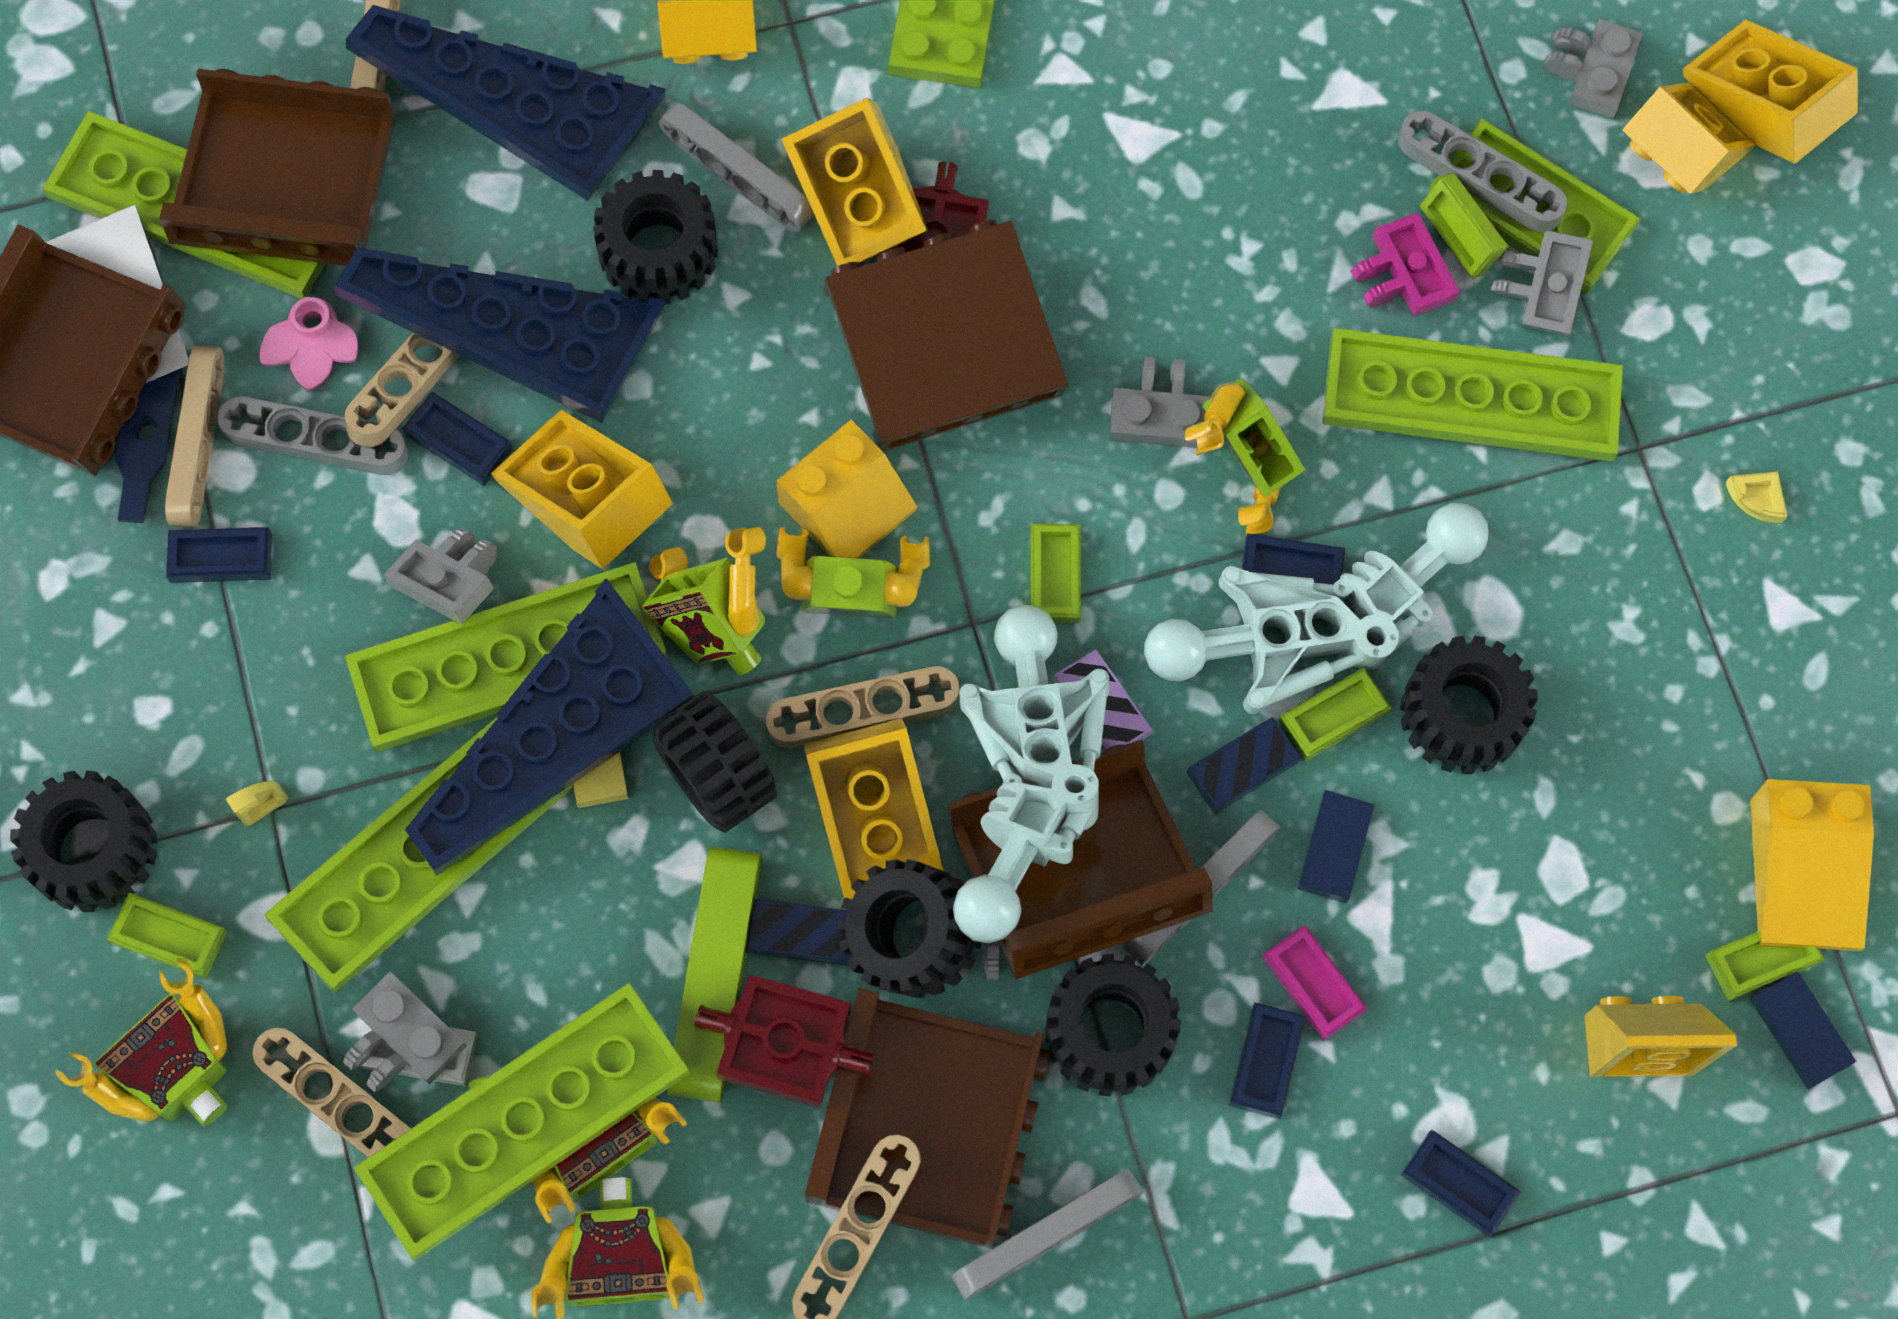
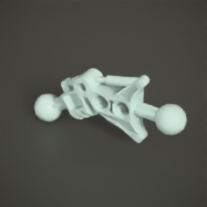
M1450 503L1436 510L1428 520L1426 529L1427 542L1400 566L1384 554L1368 551L1364 556L1365 563H1354L1352 566L1353 574H1342L1334 585L1314 583L1313 578L1255 573L1235 566L1226 567L1219 578V586L1237 603L1244 625L1201 631L1187 620L1173 618L1157 624L1146 638L1144 643L1146 661L1150 669L1164 680L1181 682L1194 677L1203 669L1207 660L1250 654L1253 665V685L1243 701L1244 710L1249 714H1257L1263 707L1332 680L1335 673L1352 666L1359 669L1365 667L1366 670L1377 669L1413 635V629L1416 626L1424 627L1433 618V610L1421 597L1424 593L1421 587L1446 564H1465L1480 557L1487 547L1489 537L1488 523L1481 511L1469 504ZM1347 599L1356 615L1342 601ZM1404 614L1407 616L1404 621L1399 620ZM1324 619L1328 621L1334 629V635L1331 637L1319 635L1312 626V620ZM1267 626L1279 628L1285 635L1286 643L1273 644L1269 642L1263 634V628ZM1346 653V657L1332 663L1323 661L1287 676L1299 659Z
M1022 604L1008 609L999 618L994 632V642L1000 655L1016 668L1018 688L990 691L974 684H965L959 691L961 711L969 718L993 770L999 771L1003 779V784L997 791L998 798L991 801L989 805L990 812L984 814L981 819L982 829L1002 851L988 875L969 879L958 890L953 905L954 919L961 931L973 941L984 943L1005 939L1016 928L1021 914V904L1015 891L1031 862L1044 867L1049 860L1061 864L1070 863L1073 859V840L1079 839L1084 830L1089 829L1095 824L1099 811V781L1094 773L1095 760L1100 757L1106 700L1109 695V674L1106 670L1095 669L1079 681L1049 684L1045 661L1054 652L1058 632L1049 613L1032 605ZM1035 718H1044L1043 720H1033ZM1082 729L1080 756L1083 758V765H1074L1071 761L1069 746ZM1043 760L1052 761L1051 763H1040Z

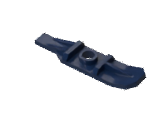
M182 368L144 384L138 396V405L135 413L129 420L124 422L119 432L115 460L124 478L118 512L119 522L144 523L152 481L167 462L178 383ZM148 425L156 427V432L152 437L148 439L139 438V432L143 427Z

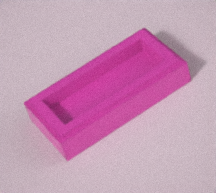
M1306 925L1262 955V959L1323 1041L1367 1011L1368 1008Z

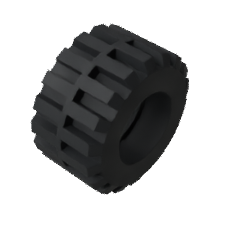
M653 170L652 176L643 177L642 171L633 173V181L626 183L622 178L614 183V194L608 191L605 192L601 198L602 208H596L594 214L595 226H593L602 271L606 272L609 283L613 287L619 285L620 292H623L622 295L631 298L636 293L638 294V299L642 301H648L649 297L664 299L666 300L665 304H670L669 297L678 295L681 301L690 296V287L693 286L699 290L705 284L704 274L712 275L715 268L714 258L718 257V242L711 203L706 195L701 196L700 187L693 181L684 185L683 175L673 172L671 177L668 178L664 177L663 170ZM653 225L670 226L682 233L674 244L660 250H646L631 243L632 238L639 231Z
M1463 635L1453 637L1448 647L1443 641L1435 645L1430 654H1425L1419 661L1404 689L1405 693L1401 699L1400 710L1405 711L1401 719L1403 731L1412 730V734L1408 739L1413 749L1422 746L1426 750L1422 756L1424 760L1431 764L1434 758H1437L1443 762L1441 770L1450 773L1456 765L1461 766L1462 774H1473L1478 766L1481 767L1483 772L1493 769L1499 760L1503 763L1512 755L1526 736L1537 713V710L1532 709L1538 701L1537 689H1528L1534 680L1530 669L1523 672L1519 669L1523 659L1516 652L1511 657L1504 654L1503 650L1506 645L1498 641L1494 643L1493 647L1485 645L1486 637L1475 635L1470 643H1466ZM1453 685H1466L1477 689L1489 700L1494 712V722L1482 726H1472L1460 722L1445 707L1442 690Z
M702 691L651 726L653 742L663 762L694 807L714 828L727 833L777 798L775 780L761 753L729 709L711 694Z
M86 770L83 779L76 771L63 773L64 781L60 783L51 777L42 782L46 788L42 793L37 795L32 790L25 797L30 803L27 810L18 808L13 818L20 824V829H11L10 841L17 847V849L11 851L14 862L22 868L20 873L29 883L51 902L55 901L62 908L72 911L74 906H77L82 912H95V903H99L105 910L117 906L114 898L121 894L126 899L129 892L135 894L136 892L131 886L136 880L144 884L150 875L144 869L145 864H155L157 853L150 844L158 843L156 831L150 825L153 821L149 813L127 788H124L118 780L107 776L104 780L98 772ZM90 819L109 821L110 830L107 843L96 857L78 865L62 864L60 857L61 845L65 836L73 827Z
M897 859L886 861V869L875 865L867 870L869 880L857 879L851 886L856 892L853 899L844 898L841 908L848 910L846 919H838V931L846 933V939L839 942L842 953L852 955V958L847 962L852 971L863 974L861 979L869 985L911 997L925 998V993L931 995L941 994L945 992L944 983L956 986L963 979L959 973L961 968L971 970L976 962L975 959L970 957L972 948L981 949L982 942L973 941L965 935L954 919L953 905L957 892L964 883L960 879L950 876L948 872L907 859L906 863ZM921 900L928 913V932L921 946L909 956L902 958L894 945V925L897 917L905 907Z
M1103 954L1101 961L1094 962L1092 957L1081 961L1080 967L1076 971L1071 968L1063 976L1062 983L1056 986L1052 994L1045 1027V1041L1049 1042L1050 1057L1053 1063L1058 1061L1061 1066L1060 1073L1067 1080L1073 1077L1079 1081L1078 1088L1086 1092L1091 1087L1099 1089L1100 1096H1111L1112 1091H1121L1123 1096L1133 1093L1134 1089L1140 1085L1142 1088L1146 1087L1158 1073L1161 1074L1177 1044L1176 1041L1181 1028V1020L1177 1018L1180 1009L1177 997L1171 998L1169 994L1171 985L1166 978L1159 981L1154 976L1157 969L1148 963L1144 969L1135 965L1136 957L1125 955L1123 961L1114 960V954ZM1104 999L1118 1000L1127 1004L1137 1013L1143 1027L1141 1040L1133 1048L1122 1052H1110L1098 1048L1090 1042L1082 1029L1081 1018L1084 1010L1092 1003Z

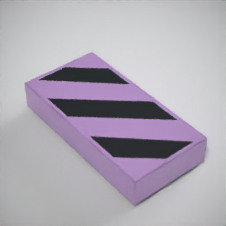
M1096 649L1054 674L1053 681L1055 683L1079 681L1095 669H1103L1108 672L1109 695L1106 700L1101 744L1102 752L1114 745H1126L1141 739L1144 740L1151 735L1152 728Z

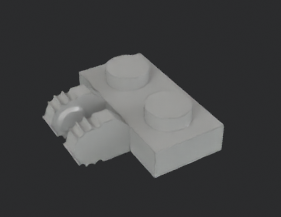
M1598 19L1591 39L1585 32L1561 27L1554 32L1552 40L1557 49L1567 51L1569 54L1552 51L1549 55H1546L1544 61L1545 70L1553 73V75L1557 74L1559 77L1576 82L1569 105L1613 119L1618 110L1643 33L1602 19ZM1577 56L1584 58L1583 63L1577 58Z
M1545 230L1539 257L1504 251L1498 259V262L1508 268L1535 271L1532 286L1501 279L1493 280L1491 291L1510 298L1528 300L1522 327L1570 337L1593 240Z
M1144 356L1140 390L1113 388L1109 440L1197 448L1196 439L1191 441L1185 439V430L1187 427L1205 421L1204 414L1206 412L1202 406L1205 401L1210 399V396L1183 394L1185 360L1174 359L1170 368V393L1152 391L1157 364L1155 363V357Z
M462 528L452 532V536L448 537L437 550L415 540L384 573V577L393 589L462 625L494 589L488 576L485 574L489 571V567L493 566V563L496 562V557H498L497 546L484 539L474 544L475 535Z
M389 971L352 1008L353 1012L372 1031L363 1035L344 1056L343 1063L351 1070L357 1069L385 1042L396 1053L387 1057L370 1074L366 1085L372 1091L376 1092L385 1088L407 1065L430 1085L467 1045Z

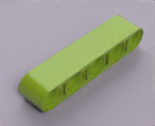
M717 846L709 847L674 1049L688 1068L690 1074L668 1088L669 1096L717 1103L722 1102L726 1081L719 1080L716 1073L725 1049L724 1034L694 1027L696 1014L699 1015L698 1008L700 1005L730 1014L740 1000L753 909L760 880L762 853Z

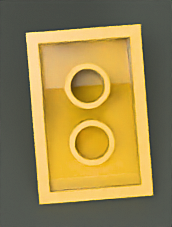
M1747 19L1683 68V76L1758 147L1794 164L1858 113V68Z
M867 97L781 139L837 266L849 262H858L860 264L928 231L897 145L882 111L875 101Z
M562 409L491 472L493 478L564 543L601 569H604L673 505L669 494L651 463Z
M902 718L803 744L844 898L853 899L856 892L851 886L857 879L869 880L866 871L875 865L886 869V861L897 859L906 863L907 859L915 860L944 871L907 728Z
M1767 779L1750 800L1758 931L1760 930L1761 932L1759 946L1794 948L1816 946L1819 949L1864 950L1874 839L1870 785Z
M1627 996L1606 997L1599 1000L1600 1005H1595L1584 1015L1590 1077L1694 1076L1737 1046L1736 1034L1703 1004H1684L1682 996L1655 997L1651 999L1652 1004H1632L1631 997Z

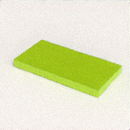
M1481 118L1469 135L1546 179L1564 192L1567 198V208L1559 225L1550 231L1593 240L1581 291L1587 295L1638 226L1641 218ZM1457 150L1450 159L1451 163L1459 168H1468L1474 164L1472 156L1463 150ZM1496 174L1490 178L1492 187L1499 192H1510L1515 189L1513 180L1506 175ZM1438 175L1436 179L1433 181L1428 193L1431 192V190L1442 178L1440 175ZM1523 188L1517 201L1522 203L1529 190ZM1470 194L1508 245L1522 254L1539 257L1545 232L1529 229ZM1543 201L1539 206L1537 205L1536 211L1544 214L1546 210L1550 209L1551 205Z

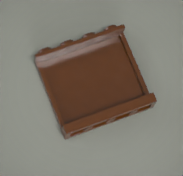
M197 69L196 76L201 86L202 94L174 203L163 202L159 218L169 243L347 266L357 247L366 249L395 122L389 93L380 92L370 87H360L358 89L337 87L323 81H312L310 83L291 81L276 75H265L263 77L244 75L229 69H217L215 71Z
M995 219L986 220L972 226L969 229V234L952 238L949 233L937 235L926 240L923 243V248L906 252L903 247L891 249L880 254L877 257V262L860 266L858 262L845 263L832 269V275L825 278L824 293L825 296H830L874 426L873 438L875 444L883 452L1057 398L1065 392L1068 382L1012 221L998 224Z
M18 224L0 256V436L96 477L101 465L111 458L115 449V439L124 422L129 420L135 413L138 405V396L144 384L157 371L161 362V352L170 335L176 333L180 328L186 307L184 301L170 286L163 284L161 289H157L47 244L35 231Z
M1142 739L1126 745H1114L1100 753V757L1095 760L1094 773L1099 781L1098 818L1093 826L1082 832L1079 839L1073 840L1072 861L1068 864H1061L1049 860L1045 867L1031 862L1015 892L1020 899L1021 914L1017 926L1005 939L999 940L1015 980L1213 912L1212 882L1205 867L1196 868L1145 764V745ZM1083 759L1078 761L1071 760L1074 765H1083ZM999 787L982 793H971L958 801L949 803L952 832L972 878L988 875L1002 851L986 835L981 826L983 815L990 812L989 805L991 801L998 798L997 791Z
M858 988L844 1042L846 1047L874 1053V1061L869 1076L841 1067L837 1069L805 1191L806 1202L840 1211L878 1142L889 1135H902L916 1143L920 1151L921 1163L916 1176L890 1223L992 1249L996 1235L1006 1238L1014 1206L1004 1204L1008 1183L1019 1185L1026 1153L1018 1152L1016 1149L1020 1132L1031 1133L1038 1102L1028 1100L1032 1081L1043 1082L1050 1051L1040 1049L1044 1033L1036 1032L1035 1038L879 1000L878 992ZM900 1143L895 1150L885 1148L882 1153V1157L888 1161L885 1171L879 1177L871 1170L867 1181L883 1185L895 1196L900 1185L889 1182L898 1168L905 1169L906 1171L910 1168L911 1161L905 1157L908 1148ZM874 1191L861 1193L855 1202V1212L859 1216L880 1220L886 1210L883 1197Z

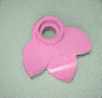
M306 297L293 305L289 312L288 320L277 323L268 329L260 347V362L263 366L290 364V370L296 381L304 389L311 391L320 387L328 380L333 370L334 361L339 363L356 361L358 340L351 327L338 321L336 312L331 304L320 298ZM313 318L322 320L316 327H306L307 322Z

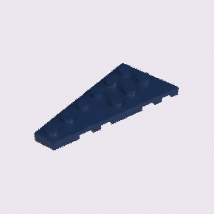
M376 5L371 6L346 38V49L589 201L664 99L666 91L665 88L651 84L649 88L624 82L623 76L607 72L606 76L582 70L578 68L575 62L505 42L503 47L478 40L477 34L463 30L457 34L432 27L428 20Z
M357 247L335 284L334 295L600 423L603 422L658 321L666 302L664 299L649 297L648 301L622 297L623 292L604 289V294L575 289L571 283L496 271L495 275L468 271L469 266L450 263L449 268L420 263L418 257Z
M607 578L597 588L595 597L581 614L577 613L566 627L567 632L551 652L541 658L498 712L496 721L481 739L478 738L466 752L467 757L449 780L442 782L405 829L407 835L436 876L650 732L651 726L694 698L692 691Z

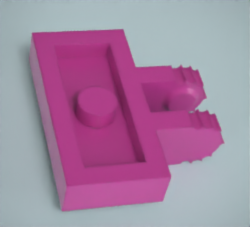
M1418 212L1375 228L1372 238L1381 254L1370 257L1367 260L1365 259L1350 270L1356 282L1361 283L1362 281L1378 277L1389 269L1394 279L1372 287L1363 297L1370 308H1374L1375 306L1391 302L1402 294L1413 317L1456 301L1460 293Z

